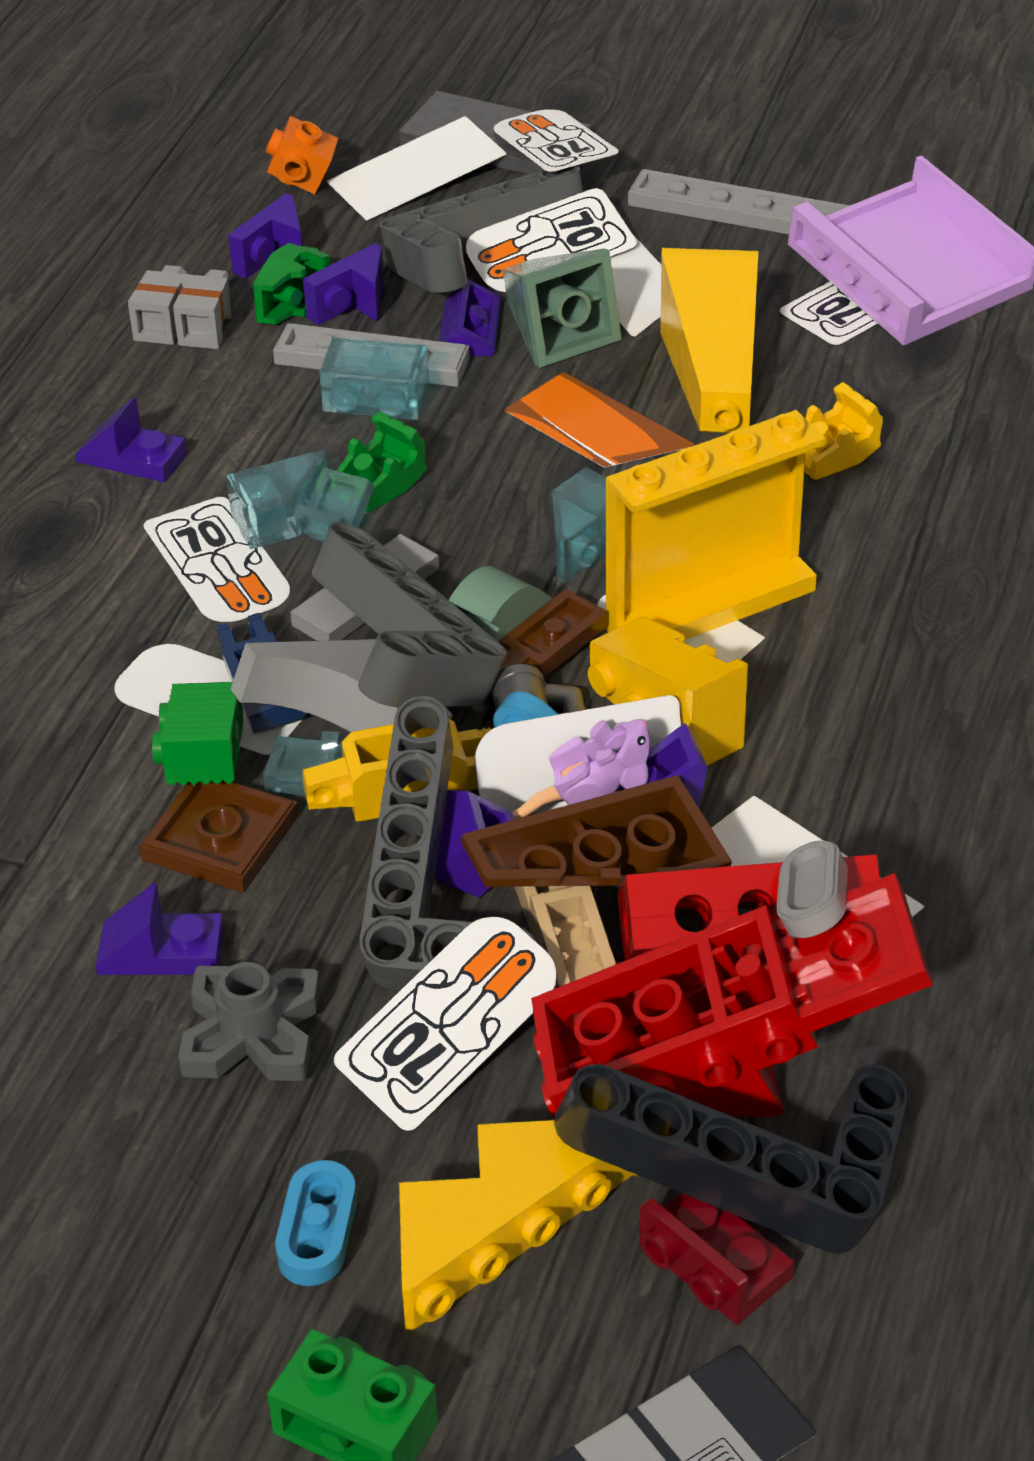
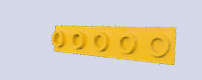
M554 1120L478 1124L480 1178L399 1183L402 1295L406 1330H414L425 1322H433L441 1318L449 1311L454 1301L478 1284L492 1282L503 1272L509 1262L529 1248L540 1247L547 1243L560 1226L582 1211L595 1209L605 1200L611 1190L632 1175H638L566 1145L557 1135Z

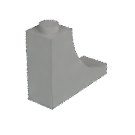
M376 639L246 643L230 689L240 703H263L296 709L330 721L349 732L392 725L399 708L379 704L365 696L358 688L359 680ZM444 706V708H445L446 711H447L448 718H449V719H452V716H453V715H452V714L449 712V710Z

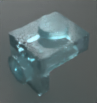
M322 467L308 506L296 504L292 514L305 527L304 533L323 542L330 524L334 522L347 523L359 528L374 486L368 479Z

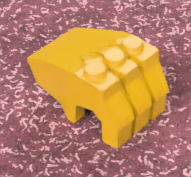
M844 382L834 388L837 402L833 409L824 414L815 405H811L807 409L805 419L826 438L825 446L805 452L804 473L813 480H818L856 466L881 446L880 434L883 417L879 414L877 406L869 400H865V397L853 391Z

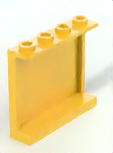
M797 410L607 476L606 610L609 611V623L606 630L608 633L641 616H645L684 634V638L687 640L814 592L816 590L817 575L799 557L805 452L825 446L826 438Z

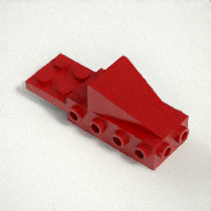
M896 874L888 875L848 891L846 895V910L842 918L833 927L816 936L796 938L789 935L781 919L774 920L765 905L532 997L531 1002L537 1032L533 1038L537 1054L542 1062L545 1080L542 1083V1093L551 1115L555 1118L560 1103L577 1070L592 1064L609 1066L732 1117H775L785 1113L773 1067L774 1064L787 1062L797 1055L818 1048L815 1030L933 986L908 902Z

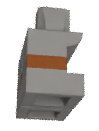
M165 265L161 272L147 270L128 300L133 341L174 345L177 339L178 345L219 349L223 340L222 325L225 319L232 318L228 273L222 270L210 269L204 276L190 275L181 266Z

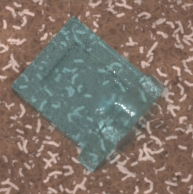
M323 731L321 741L277 736L263 774L265 791L305 795L302 778L303 769L343 757L342 741L344 740V735L340 732Z

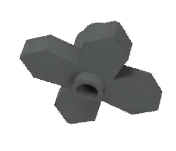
M241 962L232 966H198L195 969L191 999L193 1010L206 1020L183 1031L178 1055L181 1075L187 1078L218 1079L248 1055L268 1080H305L310 1058L309 1036L294 1025L315 1015L317 1012L320 992L318 971L315 969L281 968L271 976L263 966L253 962Z

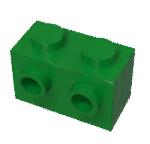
M311 1329L267 1393L273 1434L330 1461H416L438 1426L436 1387L422 1373L410 1366H394L371 1356L359 1344L348 1338L338 1337L334 1339L314 1329Z

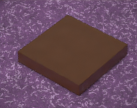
M211 780L205 785L199 781L194 786L188 781L139 845L141 860L245 893L298 818L297 802L235 782L228 784L222 780L217 785Z

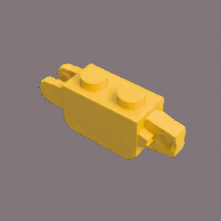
M449 719L453 739V753L447 790L468 791L478 789L475 762L476 750L481 739L491 728L458 732L455 722ZM394 724L352 731L342 741L343 757L303 769V788L309 810L352 807L356 822L379 818ZM422 728L412 736L426 738L433 735L436 729ZM422 780L413 781L407 784L403 790L417 792L419 789H424L429 783Z

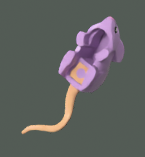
M635 719L630 722H620L613 729H610L608 724L601 720L591 729V738L584 742L578 736L561 745L549 756V761L554 770V786L536 793L524 805L513 811L514 820L526 817L540 807L555 801L564 800L570 805L617 792L621 786L628 789L646 784L648 780L646 761L649 753L650 739L646 722L643 719Z

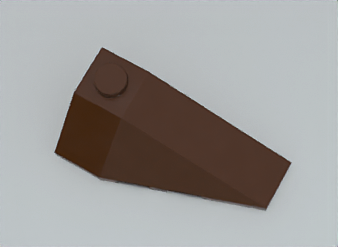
M678 775L461 835V844L485 887L622 885L626 875L727 867L732 865V860Z

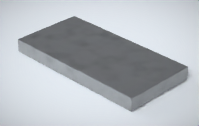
M436 91L399 130V144L404 145L466 116L507 153V155L485 165L527 175L544 170L494 131V126L505 119L531 113L530 111ZM581 123L582 125L590 129L589 124Z

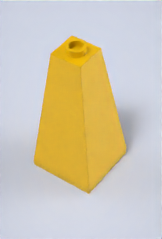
M662 248L660 333L699 431L730 433L750 425L758 251Z

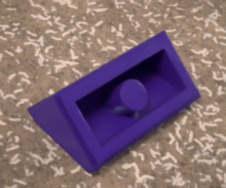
M470 280L462 288L451 291L444 304L439 341L469 345L470 356H492L495 352L502 297Z

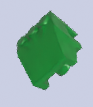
M287 243L274 251L263 265L253 283L256 322L276 325L293 316L305 317L306 306L301 302L302 299H305L303 278L330 266V255L319 251L317 248L298 246L292 243Z
M378 411L371 418L376 429L373 439L363 445L360 440L352 438L348 445V455L333 475V494L367 513L405 493L427 469L425 463V440L420 437L418 431L408 425H404V423L395 418L391 419L389 415Z

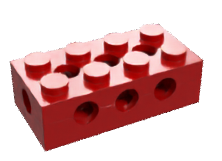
M877 854L843 857L848 867L847 892L880 879ZM783 862L626 875L618 893L624 961L697 933L681 928L675 919L676 914L692 916L697 921L700 931L739 916L738 909L752 911L766 905L774 920L779 919L777 914V897L780 867Z

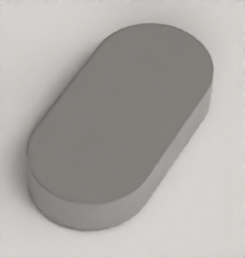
M813 841L806 843L792 851L780 867L777 914L787 933L793 937L807 938L821 934L833 927L845 913L848 867L838 846L833 842Z

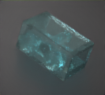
M332 338L319 372L322 405L325 412L373 416L378 411H381L392 418L418 420L430 385L426 345Z

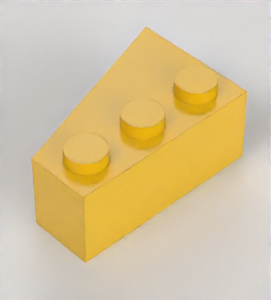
M641 616L590 641L588 678L592 688L598 695L606 697L614 705L667 695L676 697L679 701L681 725L686 723L692 728L707 766L744 747L748 663L739 659L729 663L716 658L715 648L706 644L697 648L685 644L684 634L645 616Z

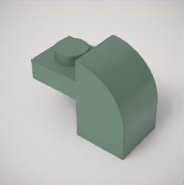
M483 566L470 573L458 585L449 601L499 642L506 634L548 603L552 597L494 566Z

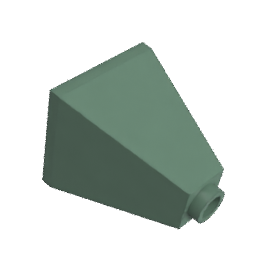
M603 248L535 258L502 269L508 305L535 366L541 368L622 340L609 250Z

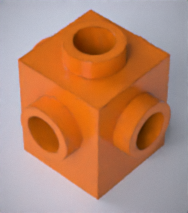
M290 116L283 131L275 128L267 145L265 153L272 155L267 173L277 177L287 185H295L315 195L332 161L338 138L320 130L317 125L311 122L301 121Z

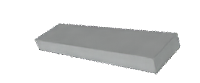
M291 323L286 325L273 350L274 364L456 387L459 386L470 360L469 345Z

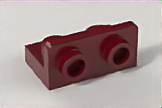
M683 1193L665 1208L652 1198L640 1206L639 1244L649 1260L659 1268H669L690 1286L693 1294L701 1304L710 1310L718 1309L736 1325H739L793 1278L794 1261L735 1214Z

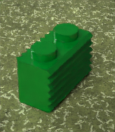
M233 682L172 684L170 700L166 703H160V730L153 731L152 753L154 764L164 766L165 782L170 786H173L176 782L184 786L188 781L194 786L199 781L207 785L211 780L217 785L222 780L230 784L235 779L244 717L242 703L239 702L230 690Z

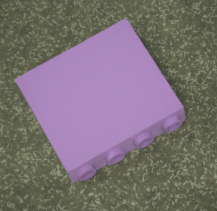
M922 155L916 157L912 181L826 216L820 213L808 201L794 206L792 209L788 245L903 346L1033 288L1034 246Z

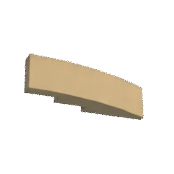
M590 886L515 887L531 934L535 941L551 956L555 964L556 983L554 988L616 965Z

